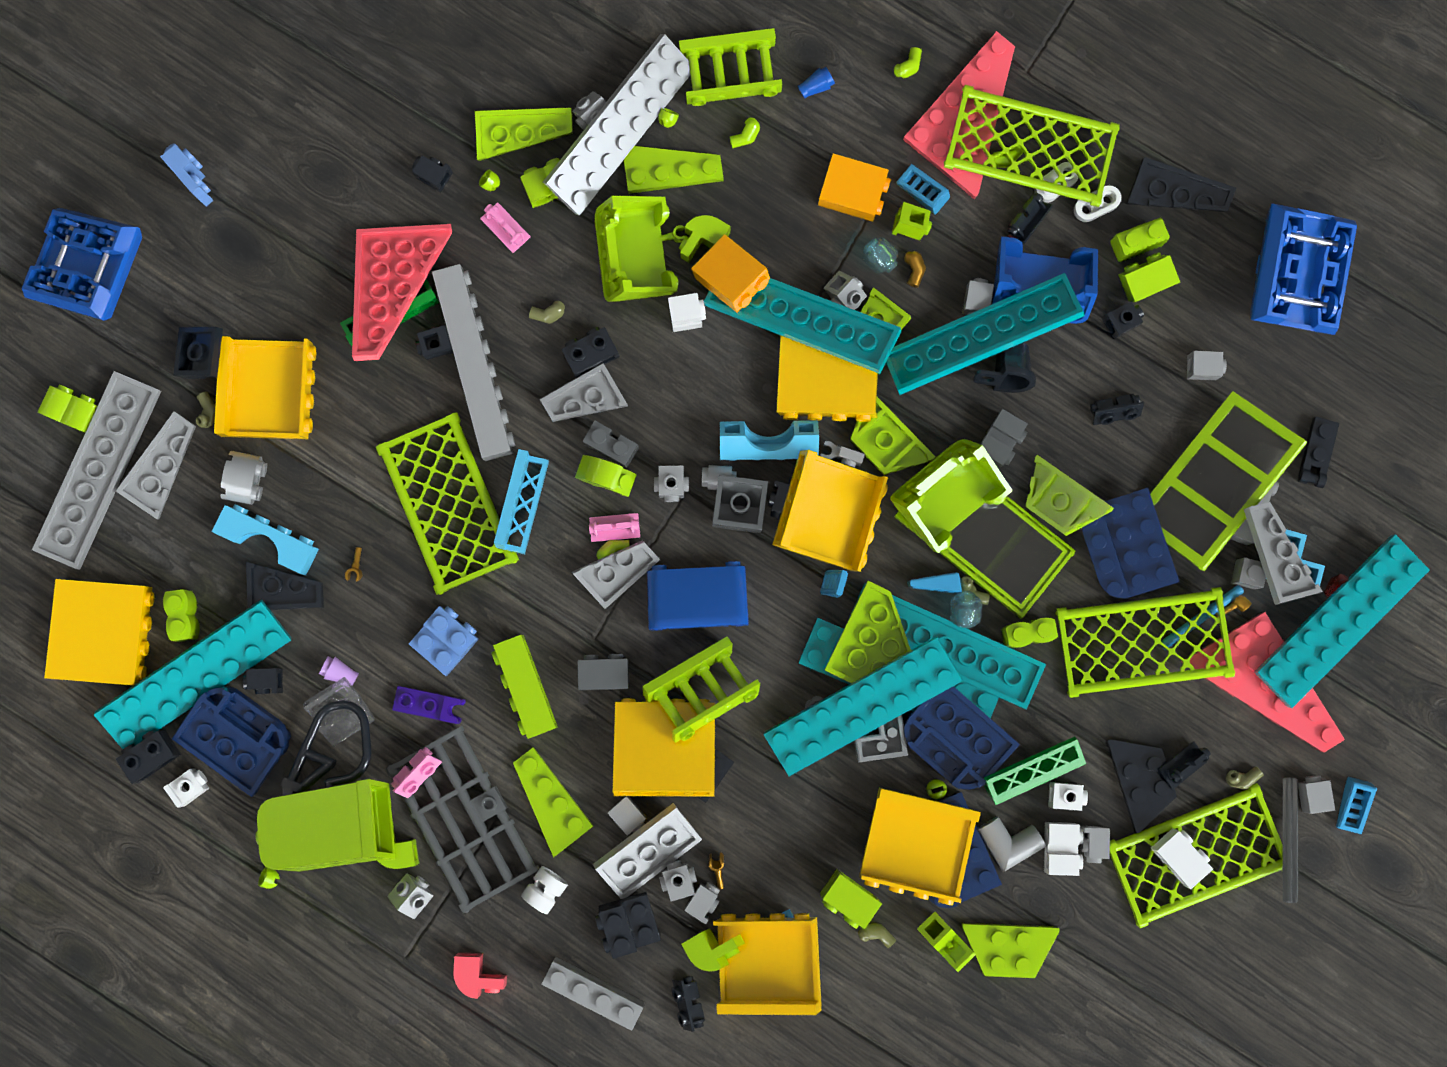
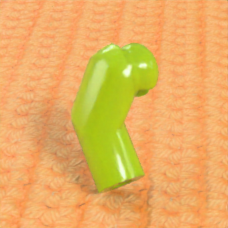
M910 48L909 59L894 67L896 77L908 78L917 73L922 53L920 48Z
M1019 146L1009 151L1014 161L1024 153ZM995 152L992 154V156H995L1000 152ZM1001 155L994 159L996 168H1008L1011 166L1006 155Z

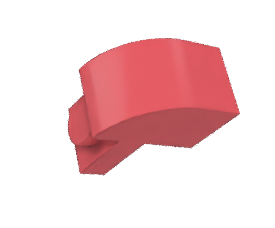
M457 953L454 956L455 983L463 994L478 999L481 995V989H485L484 992L499 993L500 989H504L507 984V975L482 974L483 954Z

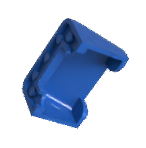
M1001 236L992 304L1065 273L1084 312V317L1070 323H1083L1089 318L1098 294V249L1080 247L1071 253L1069 259L1022 253L1023 244L1020 240Z
M738 561L725 562L726 567L667 569V565L652 566V570L647 571L649 630L727 627L729 625L748 626L745 566H740Z

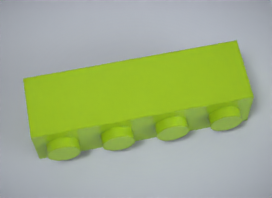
M519 635L493 645L495 651L492 652L495 664L497 666L501 665L504 673L500 675L504 688H509L512 697L509 698V702L513 712L518 711L521 721L517 723L522 736L526 735L529 739L558 728L524 635Z

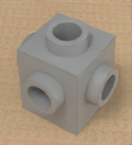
M593 91L587 97L580 99L576 108L572 111L577 117L576 123L583 130H585L606 103L602 96Z
M838 271L823 288L830 296V301L853 310L858 308L867 297L862 290L863 284L856 277H851L841 271Z
M659 466V477H654V492H659V497L664 498V502H679V498H684V492H689V477H684V466ZM669 482L676 483L674 487L667 486Z
M681 860L666 864L667 868L663 869V876L659 877L663 892L668 891L670 901L695 895L693 883L697 882L694 868H688L687 862L681 864ZM676 876H679L682 878L683 881L676 882L674 878Z
M406 873L387 897L398 911L415 919L431 900L433 894L427 888L429 883L420 876L415 878Z

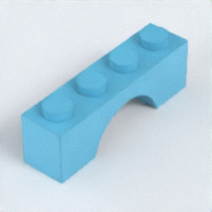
M818 420L793 421L784 433L773 437H764L753 433L744 421L720 422V460L798 459L799 453L802 450H811L819 455Z
M234 504L233 508L224 506L212 530L213 533L238 544L255 535H266L276 545L278 564L297 573L307 574L319 550L312 546L314 541L302 535L297 539L291 536V530L281 525H278L276 529L268 525L270 520L256 514L255 518L246 515L248 510Z

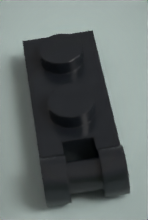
M1320 417L1312 419L1298 475V482L1304 484L1309 482L1313 483L1315 487L1324 488L1340 423ZM1311 467L1317 469L1316 474L1311 473Z

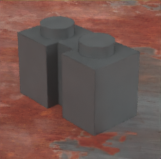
M1004 409L997 414L980 443L999 469L1004 464H1010L1015 455V452L1012 451L1016 443L1021 444L1028 433L1025 431L1028 423Z
M594 421L582 441L584 445L627 469L639 449L638 444L622 435L619 436L618 440L613 438L614 434L610 428Z
M608 654V659L599 660L598 655H583L584 660H578V690L629 689V659H623V654Z

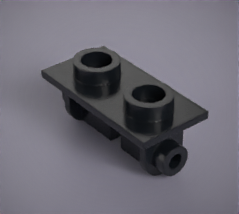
M1039 193L1031 195L1022 208L1025 213L1019 212L1008 225L1009 229L1007 232L1009 235L1007 237L1016 238L1025 244L1053 205L1043 202L1044 198Z
M1134 394L1116 397L1117 405H1113L1111 398L1094 401V404H1090L1091 413H1095L1093 425H1108L1114 421L1124 419L1133 420L1141 416L1144 401L1141 402L1139 395Z
M1193 741L1159 768L1171 790H1173L1207 763L1211 753L1205 747L1198 748L1195 741Z
M693 976L684 977L683 981L673 979L672 996L678 1004V1022L683 1027V1030L693 1032L695 1031L694 1028L703 1027V1022L705 1021L702 1004L699 1002L692 1005V1000L700 998L697 981L693 980Z

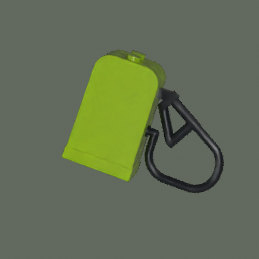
M347 700L334 701L323 706L317 712L288 778L284 777L281 786H283V796L268 799L260 806L257 814L258 831L256 832V842L259 845L261 862L265 867L273 870L300 872L375 860L396 859L389 783L366 779L346 784L357 780L364 774L369 766L372 754L369 720L365 711L358 704ZM348 709L354 712L360 721L363 754L359 766L347 775L327 778L324 789L307 791L333 769L337 762L336 759L311 749L322 720L334 710ZM306 759L321 764L303 781H297Z

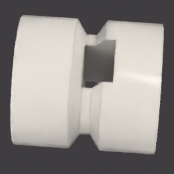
M541 866L534 876L535 883L529 884L521 897L538 911L548 914L556 903L555 896H561L568 884L559 875Z

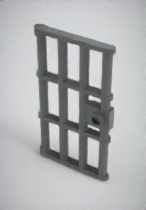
M461 726L425 746L429 750L433 749L437 758L442 761L441 765L455 790L442 797L430 775L423 784L433 800L432 803L421 809L413 794L409 798L404 796L403 798L412 813L410 815L411 818L417 822L437 860L435 862L437 867H441L459 900L460 905L458 906L462 913H468L476 905L537 872L540 867L536 866L513 825L515 821L510 819L505 810L508 807L497 786L493 787L489 781L488 772L483 770L463 733L464 728ZM452 737H455L476 776L475 779L466 784L462 783L442 746L443 742ZM418 751L397 763L388 765L385 768L388 776H392V778L400 772L399 767L408 763ZM479 782L484 793L471 799L466 789ZM455 795L459 796L480 835L478 839L467 844L445 803L446 800ZM434 807L438 809L459 848L447 856L423 814ZM497 815L502 825L489 832L484 821ZM504 829L527 870L515 878L492 838L493 835ZM481 842L485 844L505 881V884L492 890L470 849ZM459 854H462L483 893V896L472 902L449 860Z

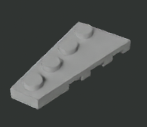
M173 412L117 488L116 492L159 520L196 426L178 413Z
M1271 502L1245 508L1244 512L1274 604L1323 592L1319 584L1315 585L1309 575L1312 572L1307 564H1303L1296 553L1299 550L1295 543L1289 541L1285 534L1286 528Z

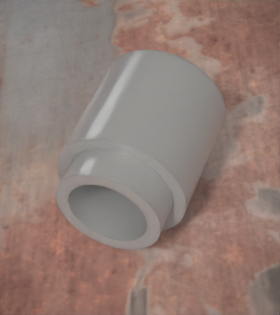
M709 465V468L703 467L702 487H708V490H717L719 475L736 477L737 471H732V466Z

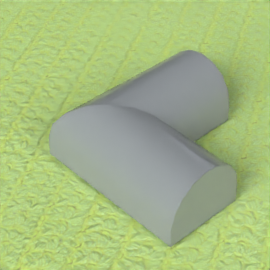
M902 715L878 727L879 734L862 736L854 740L858 762L908 756Z
M997 816L977 828L1002 872L1007 871L1046 847L1044 840L1033 825L1011 837L1001 819Z

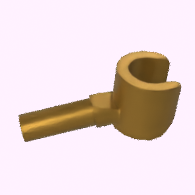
M356 547L352 568L348 569L345 573L347 581L350 580L352 571L357 574L356 582L363 576L362 571L359 569L362 548Z
M1239 596L1229 606L1224 608L1225 614L1236 607L1241 612H1244L1252 603L1245 596Z
M720 852V860L714 861L712 854H710L709 867L716 874L718 888L723 889L722 869L724 867V855Z

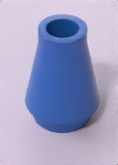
M824 67L822 69L818 68L802 84L798 85V88L805 99L808 96L831 89L830 86L834 85L835 82L827 67Z

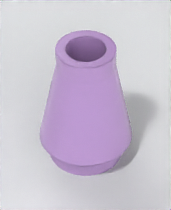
M328 656L319 674L324 676L326 680L353 686L359 673L353 671L338 658L334 657L333 659Z

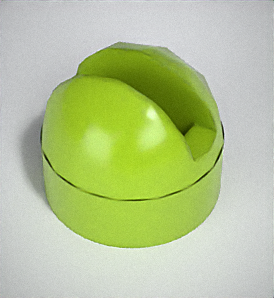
M661 108L658 116L659 123L666 128L672 127L677 122L679 114L670 109Z
M490 169L482 175L479 181V186L487 191H494L500 185L498 175Z
M933 779L927 784L926 791L931 798L941 799L947 793V786L943 781ZM943 786L944 790L932 794L931 789Z
M265 867L260 874L258 886L266 889L276 887L278 884L274 883L275 879H280L278 872Z

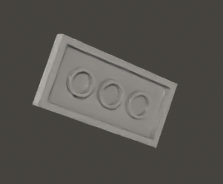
M672 803L601 857L593 866L620 899H623L667 867L666 864L674 862L702 839L676 805Z

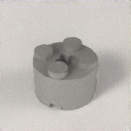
M230 451L229 455L233 456L231 461L226 460L221 488L226 489V492L221 494V499L252 505L255 500H261L263 487L259 486L260 477H265L267 463L263 462L261 456Z

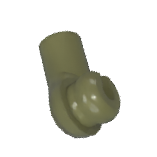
M555 301L545 310L532 306L529 318L551 324L563 316L565 305L561 301Z
M205 391L197 396L203 408L202 413L196 418V424L201 428H209L215 421L216 405L209 393Z
M968 576L962 577L960 579L962 592L960 593L964 600L988 605L990 594L977 591L972 578Z
M1257 766L1253 767L1246 774L1231 770L1226 775V782L1231 787L1248 789L1262 778L1264 774Z
M879 923L868 924L865 929L861 928L858 932L859 938L864 942L879 939L887 948H890L896 942L891 933Z

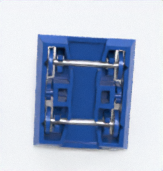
M1271 204L1267 214L1261 254L1258 256L1257 277L1250 311L1251 320L1335 335L1341 318L1357 229L1356 221L1309 210Z
M63 208L53 209L44 230L47 236L35 266H30L22 286L25 298L103 321L110 319L142 240L140 228Z

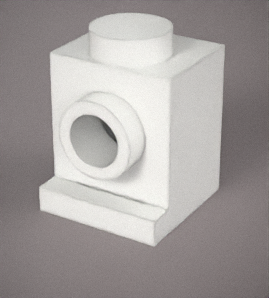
M195 768L189 769L170 784L163 787L177 808L186 806L209 789L206 784L208 782L206 776ZM185 782L190 786L188 791L183 786Z
M1050 782L1048 807L1082 811V805H1087L1088 792L1083 790V785ZM1072 792L1074 794L1073 801L1068 802L1066 796L1068 793Z

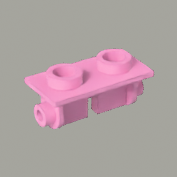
M498 202L494 206L489 204L484 209L486 213L480 219L512 253L530 238V235Z
M638 513L589 518L591 542L640 538Z
M428 748L420 749L409 761L413 769L410 770L408 766H404L393 777V782L391 783L394 787L393 792L409 798L418 790L419 786L428 776L435 772L442 761L431 756L433 753Z

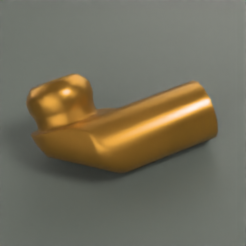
M908 251L905 254L904 260L907 264H910L912 273L907 284L918 288L926 271V266L919 252Z

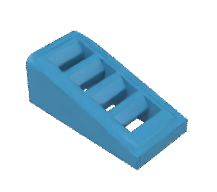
M912 164L896 182L897 185L935 215L950 198L948 189ZM914 175H916L917 178L913 181L911 185H908L907 183L910 181V179ZM923 181L924 184L921 186V188L918 191L915 190L918 187V185ZM929 188H932V190L929 192V194L925 197V196H924L925 192H926Z
M827 570L821 586V594L835 598L840 597L843 594L848 576L847 571Z
M957 572L913 579L907 582L908 587L913 589L949 593L962 592L960 577Z
M1352 777L1347 778L1336 824L1337 828L1362 834L1377 788L1372 783ZM1357 788L1364 790L1363 794L1356 792ZM1356 798L1362 800L1361 804L1353 802V799ZM1350 808L1359 810V814L1350 812ZM1347 817L1357 819V823L1348 822L1346 819Z

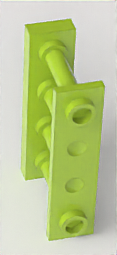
M775 29L680 40L679 50L689 60L693 91L686 92L687 105L702 106L710 101L756 95L771 97L781 92L782 79L773 80L769 49L775 46ZM757 49L760 51L764 82H749L745 53L747 50ZM733 52L736 54L740 85L726 86L722 55L724 53ZM710 55L713 59L716 88L702 90L698 58Z
M728 637L723 638L643 686V696L647 702L659 701L676 726L672 730V739L675 743L679 740L685 741L691 738L697 729L742 702L748 703L758 696L760 688L758 679L748 684L730 659L733 644ZM717 662L723 664L740 689L727 697L709 671L710 666ZM695 675H701L719 701V703L707 710L688 683L689 679ZM675 687L681 689L698 714L687 722L683 720L667 696L668 691Z

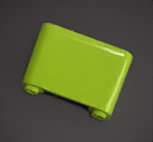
M611 196L596 209L595 228L603 293L607 302L665 296L677 292L678 278L672 271H666L662 240L656 239L662 236L660 226L669 217V207L666 205L665 197Z
M962 439L948 447L896 490L890 500L934 552L939 553L951 545L953 536L950 531L984 503L998 505L1005 501L1007 495L1012 492V489L983 445Z

